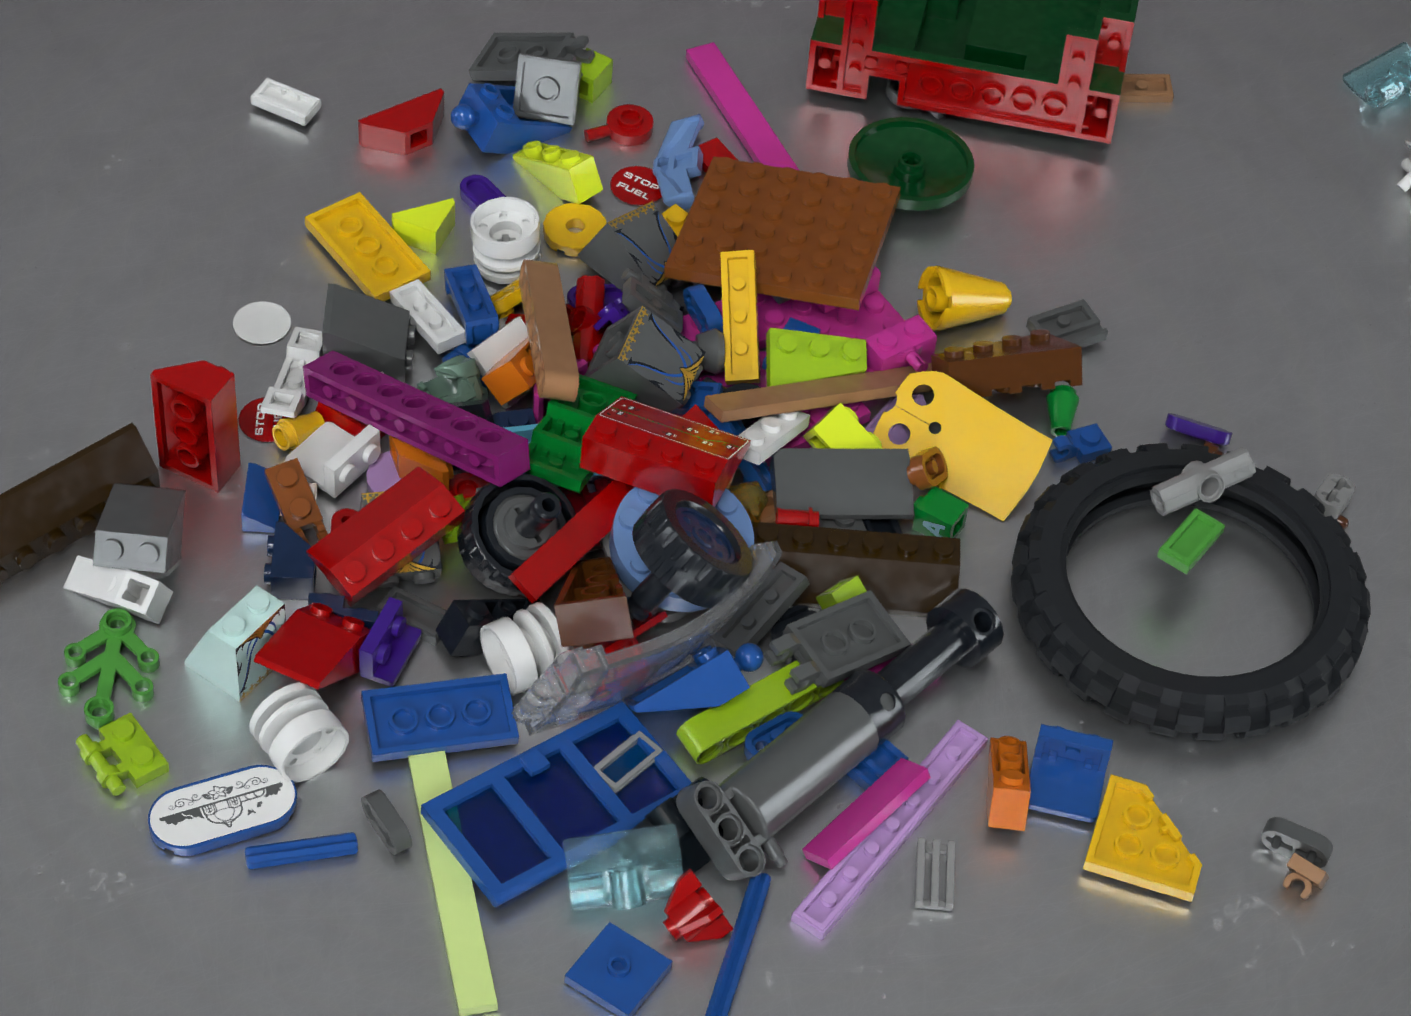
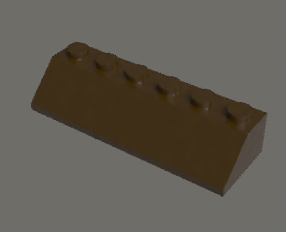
M133 423L126 425L0 494V585L17 573L30 569L37 562L51 554L62 551L67 545L83 536L92 534L97 528L114 483L160 487L159 471L138 429Z
M751 522L754 531L753 570L746 580L745 600L780 561L805 575L810 583L791 606L806 605L809 606L808 608L822 609L815 597L839 581L858 575L866 591L871 590L888 614L927 617L929 611L959 587L960 538Z

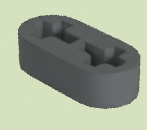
M378 789L363 796L361 803L366 817L388 850L395 855L412 847L413 843L410 832L385 793Z
M1280 817L1270 818L1261 834L1262 843L1273 852L1287 858H1291L1296 853L1319 868L1326 866L1333 851V845L1327 837Z

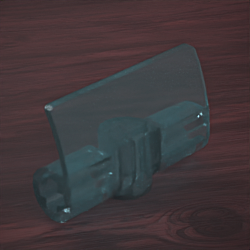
M1406 42L1391 48L1343 75L1344 83L1360 99L1376 109H1381L1405 95L1411 97V48Z
M676 824L563 840L569 875L568 887L572 911L613 906L617 910L633 909L646 905L647 901L670 898L678 877L684 874Z

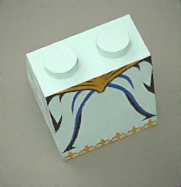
M256 585L205 633L185 659V666L241 702L273 671L253 661L257 652L286 622L285 603Z

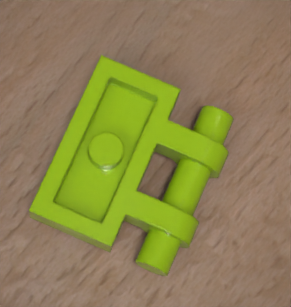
M131 712L99 728V738L101 739L99 743L93 742L87 734H83L76 739L75 743L81 750L80 757L86 765H92L97 772L96 778L103 788H108L114 796H118L125 791L126 786L123 781L128 778L138 788L169 772L167 760ZM113 756L118 764L110 765L106 758Z

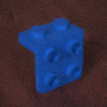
M1041 724L1029 776L1031 794L1028 809L1089 823L1094 822L1098 815L1113 740L1102 738L1095 734H1084L1066 730L1060 726Z

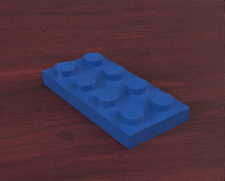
M506 673L361 691V702L372 762L408 758L410 755L444 750L445 753L514 745L519 742V733Z

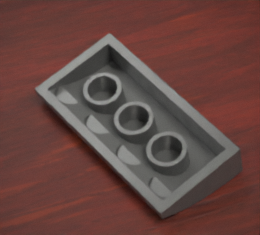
M780 448L771 455L769 464L775 515L777 508L807 510L808 507H812L813 511H819V519H913V486L907 476V466H910L909 450Z

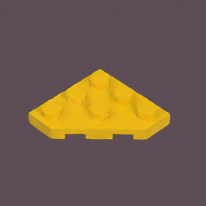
M1111 774L1083 870L1192 902L1202 863L1195 853L1190 854L1181 841V833L1167 813L1162 814L1153 801V793L1146 784Z

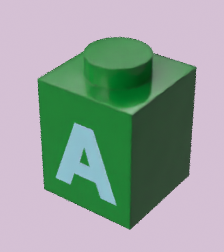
M932 487L925 497L920 495L914 503L912 529L924 536L956 538L965 526L969 504L937 487Z

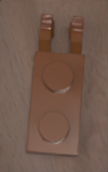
M298 458L265 469L266 480L285 524L308 544L309 542L303 533L307 529L314 528L318 541L328 535L323 523V517Z

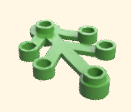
M121 608L107 611L100 620L99 630L78 643L67 645L64 649L66 664L77 669L72 672H65L59 676L58 687L61 695L65 697L76 696L81 690V683L100 672L96 696L87 700L84 705L85 720L94 729H99L114 721L115 711L111 696L116 672L131 687L132 697L137 702H148L154 696L153 682L149 678L143 677L120 654L123 643L137 656L138 668L144 673H152L159 668V654L155 649L148 648L135 634L136 623L134 618L128 611ZM106 643L105 651L86 663L87 653ZM74 653L81 654L78 657H71ZM145 659H153L152 662H143ZM69 682L75 683L72 686H64L66 683ZM140 688H147V689H148V690L145 691V692H139V691H137V690L140 689Z

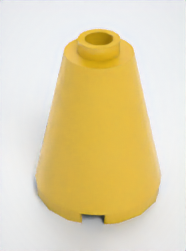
M942 266L927 267L923 271L918 284V289H923V300H917L918 313L933 331H942L1003 315L1012 302L1011 291L1005 283Z

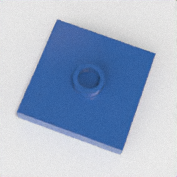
M609 922L565 974L564 982L617 1016H633L671 970L673 961Z

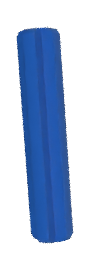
M348 832L251 846L245 849V860L248 869L346 856L358 852V842L356 834Z

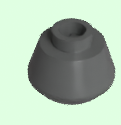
M717 328L697 334L695 341L692 342L706 352L700 364L703 366L702 370L712 374L719 373L723 370L725 362L724 334Z

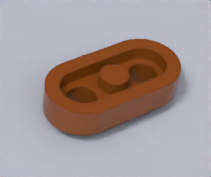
M936 446L922 450L910 459V466H907V476L913 486L916 485L920 490L937 486L948 475L945 458Z

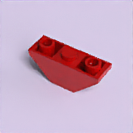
M440 88L359 119V144L365 148L400 155H408L433 145L444 117V91Z

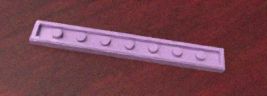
M957 720L920 763L921 766L928 769L931 778L832 870L830 869L792 913L791 921L820 940H823L987 746L988 738L960 720Z

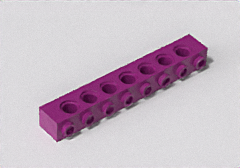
M333 350L303 366L307 397L367 425L370 424L392 437L494 485L502 487L530 470L527 438Z

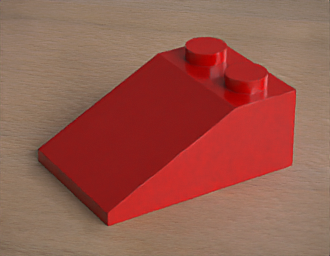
M312 603L297 609L257 652L253 662L319 690L360 672L359 649L371 629L364 627V622L360 619L350 616L340 617L333 614L332 608L321 603Z

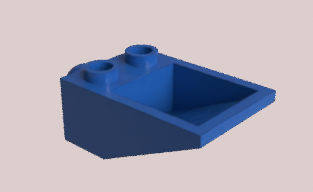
M469 83L459 104L451 112L452 124L458 129H466L482 153L509 154L523 149V145L528 142H544L570 133L572 130V126L567 124L517 117L513 109L515 86Z
M745 643L736 650L735 658H733L728 649L716 646L711 647V645L705 646L692 655L694 661L627 700L625 704L636 713L719 707L750 688L741 671L753 672L759 669L764 660L763 651L756 644Z

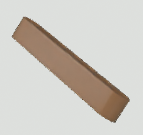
M524 259L520 270L519 287L539 398L575 402L579 388V372L558 265L556 263Z

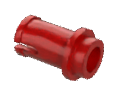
M808 507L807 510L777 508L775 524L819 527V511H813L812 507Z

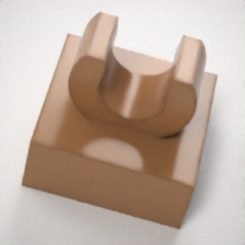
M1294 853L1287 863L1288 869L1293 873L1285 877L1283 887L1289 890L1293 882L1298 880L1304 882L1305 888L1300 898L1307 900L1313 892L1312 884L1322 890L1329 876L1324 870Z

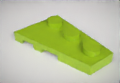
M771 327L766 333L767 387L865 373L867 370L865 339Z

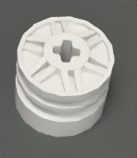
M516 197L494 198L479 205L472 213L470 228L473 241V260L484 279L497 284H511L519 279L524 259L542 260L541 241L539 239V215L535 207L527 201Z
M536 602L529 605L526 610L520 609L516 611L513 615V621L509 617H502L484 625L480 630V641L487 665L492 675L507 674L510 694L512 696L533 688L538 682V677L541 680L548 681L554 675H561L560 671L571 665L568 660L571 657L569 646L562 647L557 619L543 603Z
M301 682L289 684L273 692L261 702L253 712L249 722L250 733L259 742L261 748L269 754L271 762L288 782L291 780L296 783L303 782L324 773L338 761L345 752L349 742L347 730L338 718L328 710V705L321 698L317 690Z

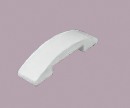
M301 327L294 328L287 344L286 359L274 387L269 386L260 407L261 413L296 418L301 413L309 398L305 392L303 366L323 356L322 331Z

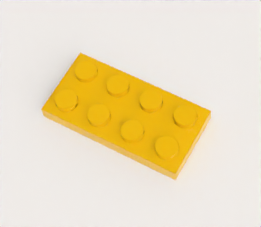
M360 192L305 216L306 228L365 295L381 301H387L390 299L389 291L417 279L422 284L431 280V270Z

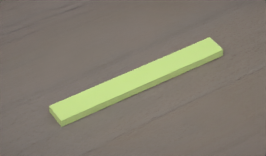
M445 750L408 756V765L458 1015L468 1016L498 1011V1003L472 878L421 815L422 804L453 789ZM457 806L445 811V813L462 833Z

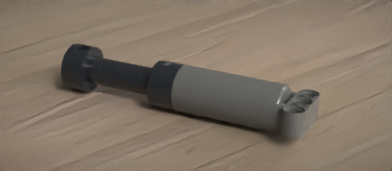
M966 588L956 589L928 612L926 619L928 631L878 673L870 670L856 671L719 785L713 781H702L686 786L679 791L676 804L680 814L725 879L738 881L761 874L766 864L765 854L761 846L777 867L785 866L788 860L784 856V851L774 838V835L901 729L906 719L904 706L954 664L962 667H973L1002 643L1004 636L1002 623L996 611L987 600L978 593ZM698 793L703 800L702 806L698 802ZM719 825L723 829V838L720 836L719 833ZM740 856L743 858L744 868L740 865Z

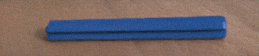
M761 873L751 877L705 1016H728L770 887L771 877L767 873Z

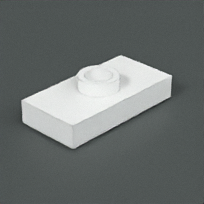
M266 78L251 95L252 105L303 126H306L321 109V99L270 78Z

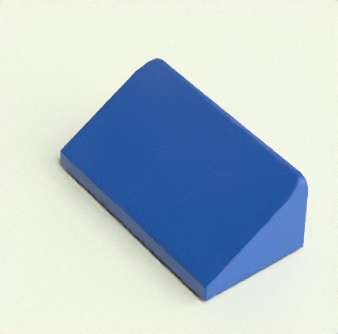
M255 463L248 464L241 513L242 531L275 533L276 521L280 519V510L264 474V470L267 468Z

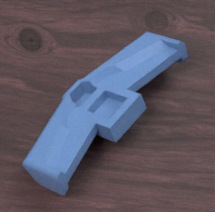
M700 114L671 122L658 155L653 162V174L657 179L663 203L669 208L677 204L684 210L689 209L695 199L690 179L702 175L703 153L699 146L693 147L699 130L704 126V121Z

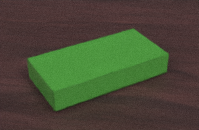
M1195 508L1159 548L1157 557L1187 575L1222 535L1225 524Z

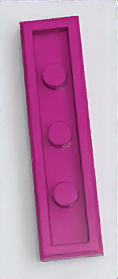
M900 758L802 848L805 858L832 870L931 778L928 769Z

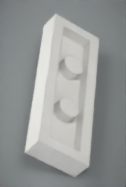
M419 279L389 291L391 302L397 307L410 311L411 325H416V330L438 354L466 343L465 329Z
M796 411L763 416L738 435L739 437L751 440L750 447L743 459L760 465L804 431L809 425L810 415Z

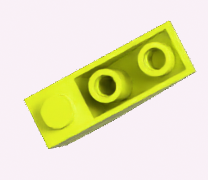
M540 141L528 142L523 145L522 150L512 155L519 165L562 200L581 204L603 190L592 155L580 153L577 150L561 148L557 145L541 143Z

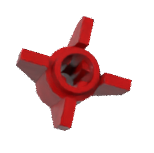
M691 869L678 877L664 909V913L668 918L662 923L675 940L681 936L686 942L723 938L734 928L723 915L724 911L713 900L707 890L701 887V882Z

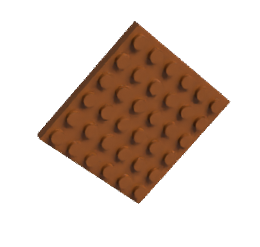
M713 157L665 264L664 277L722 287L720 252L754 250L757 293L859 311L900 199L901 187L891 186L887 183L860 181L851 177L830 176L821 172L799 171L790 167L769 166L759 162L738 161L729 157Z

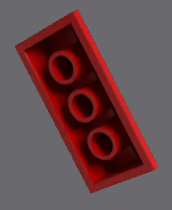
M205 360L153 370L150 378L159 466L219 493L241 466L234 373Z
M418 466L306 550V553L339 594L345 596V601L352 607L457 527L464 518L465 510L443 483Z

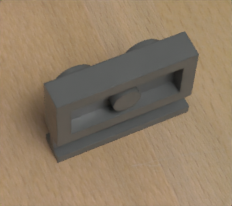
M1084 299L1029 317L1026 325L1030 332L1038 329L1049 330L1051 335L1082 346V348L1105 341L1108 330L1101 327V321Z

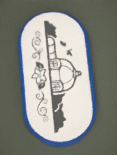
M252 765L170 789L160 795L149 810L148 824L151 838L163 850L166 848L173 851L175 855L193 856L274 832L285 826L290 820V816L295 812L297 807L296 786L293 780L288 782L276 767Z

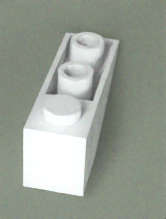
M77 555L63 587L68 591L113 608L124 609L129 614L158 625L173 593L172 590L160 581L128 569L93 566V559Z

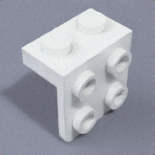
M326 422L288 454L285 462L298 458L306 480L311 483H317L318 488L336 498L368 469L369 465L378 459L381 453L380 430L369 424L354 437L336 424Z

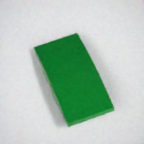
M579 374V388L575 402L551 399L548 403L546 415L533 429L531 442L528 445L530 470L525 472V474L535 475L550 483L580 493L594 474V472L580 468L583 435L599 412L621 396L636 401L637 394Z

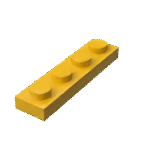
M754 250L720 252L723 334L725 340V382L727 385L760 383Z

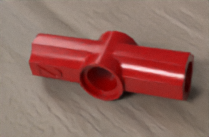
M583 275L577 279L575 308L572 309L568 316L570 330L574 334L573 346L576 360L584 359L588 362L587 368L594 356L593 348L600 343L606 328L611 325L610 323L599 331H596L593 327L601 319L598 313L604 308L605 280L597 275Z

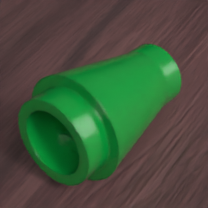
M1057 385L1055 389H1050V393L1046 396L1051 434L1057 437L1061 435L1066 436L1067 431L1071 430L1079 404L1077 392L1071 386Z

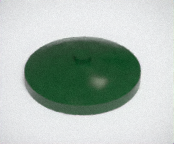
M894 117L873 122L862 128L854 136L849 146L847 167L851 178L901 187L900 199L896 208L925 211L950 205L967 192L972 182L974 159L967 144L948 128L924 119Z

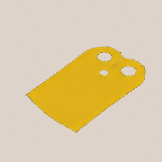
M922 371L910 373L895 392L897 395L896 406L887 412H883L873 432L881 441V447L883 449H908L910 459L922 450L935 446L938 447L945 458L948 475L937 486L1004 521L1032 485L1053 440L1004 412L943 372ZM928 385L933 389L934 398L930 404L921 406L914 402L912 393L917 386ZM932 422H938L941 425V431L938 434H932L929 431V425ZM904 424L909 428L910 437L906 443L897 445L890 441L888 432L893 425Z

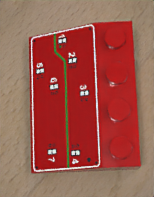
M621 396L595 416L583 435L580 468L657 495H661L663 492L671 489L684 490L697 495L715 507L749 449L751 440Z

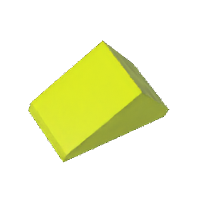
M453 198L392 213V228L408 246L435 255L455 226V201Z

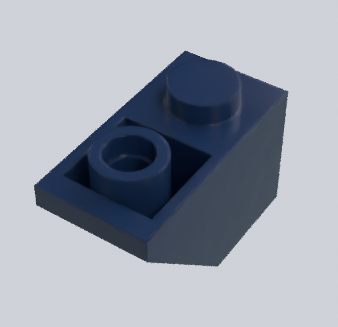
M276 521L275 535H268L267 556L272 557V562L265 563L264 584L270 585L271 595L277 599L308 600L309 592L315 593L317 565L306 553V550L311 546L288 525L280 521Z

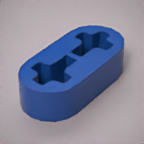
M698 284L685 288L683 291L684 303L700 333L713 328H717L723 333L721 313L704 285Z

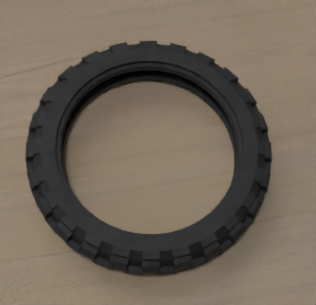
M1167 443L1139 445L1136 452L1130 453L1127 448H1121L1096 457L1094 464L1091 461L1087 464L1084 462L1062 475L1057 485L1052 484L1047 487L1034 502L1032 511L1025 516L1014 549L1011 588L1013 601L1019 610L1017 617L1025 636L1029 641H1034L1037 646V655L1053 674H1057L1058 677L1063 675L1067 679L1066 687L1085 702L1091 704L1096 700L1106 706L1105 714L1129 725L1133 719L1150 725L1149 732L1175 737L1177 731L1192 733L1195 740L1221 741L1224 740L1225 734L1234 733L1236 738L1240 737L1241 739L1269 733L1271 726H1289L1307 717L1310 710L1315 706H1323L1339 691L1344 680L1350 677L1359 660L1368 633L1367 627L1371 615L1370 592L1365 587L1367 576L1357 552H1353L1352 547H1350L1351 540L1337 519H1334L1332 515L1325 517L1324 512L1326 508L1304 488L1297 491L1291 487V479L1269 466L1264 470L1255 467L1256 473L1252 477L1225 488L1220 498L1214 502L1208 503L1199 500L1190 504V506L1214 510L1238 519L1258 530L1275 543L1293 562L1307 586L1313 609V626L1307 638L1292 653L1265 668L1239 675L1220 677L1182 674L1151 665L1130 655L1098 631L1085 616L1072 593L1067 577L1066 560L1069 551L1076 541L1093 525L1127 509L1154 505L1150 496V490H1152L1153 486L1180 475L1184 467L1192 461L1197 460L1207 463L1223 455L1209 453V446L1186 443L1181 445V449H1169Z

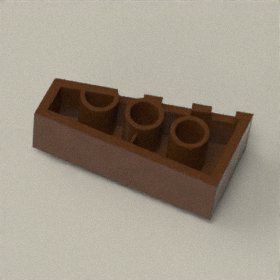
M1044 329L1033 330L1030 332V335L1023 337L1018 335L1003 336L1002 341L998 342L977 341L973 343V347L968 348L958 346L947 347L943 353L931 355L932 371L943 372L981 397L992 396L993 389L999 393L1009 394L1022 393V386L1040 387L1041 390L1055 389V382L1059 381L1068 382L1070 386L1082 385V346L1051 335L1049 330Z
M611 557L578 561L573 565L554 604L562 647L573 646V649L581 650L590 648L598 642L634 638L626 594L623 592L622 584L619 582V577L616 574Z

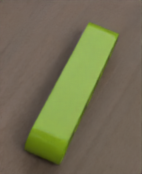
M798 660L750 685L749 689L721 706L710 707L690 718L679 727L676 735L696 764H705L744 743L747 734L760 725L785 712H799L825 698L841 685L844 680L825 688L822 686L817 687L813 683L806 690L792 695L784 685V682L791 677L789 674L791 669L800 665Z

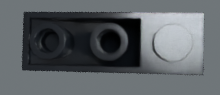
M527 598L453 600L435 631L450 656L483 654L480 641L481 628L502 617H509L513 621V615L516 611L520 609L526 610L532 603Z

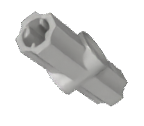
M1243 447L1207 463L1197 460L1192 461L1184 467L1180 475L1153 486L1152 490H1150L1151 501L1154 503L1157 512L1162 516L1199 500L1208 503L1214 502L1220 498L1225 488L1246 480L1256 473L1254 461L1251 459L1249 452Z

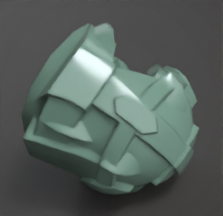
M464 355L455 356L434 368L438 377L423 383L421 381L417 384V389L448 403L488 398V390L482 386L480 371L475 358H466Z

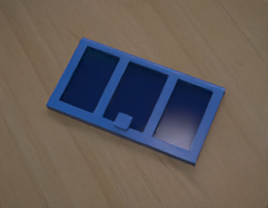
M622 701L421 805V815L494 907H498L615 844L620 837L643 821L645 815L668 798H673L682 788L690 785L692 782L664 750L654 758L655 763L617 794L613 792L594 769L597 763L639 730L662 748ZM639 737L637 743L602 772L616 783L653 753L655 749Z

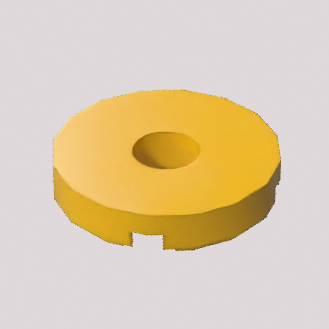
M566 203L555 207L546 215L543 222L544 240L556 252L559 249L564 251V255L577 257L581 250L607 222L602 213L590 205ZM579 228L582 231L574 233L570 232L568 229Z

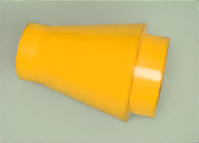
M317 411L299 415L296 418L279 419L277 425L272 428V436L276 445L281 450L286 451L289 449L293 451L325 422L322 415Z

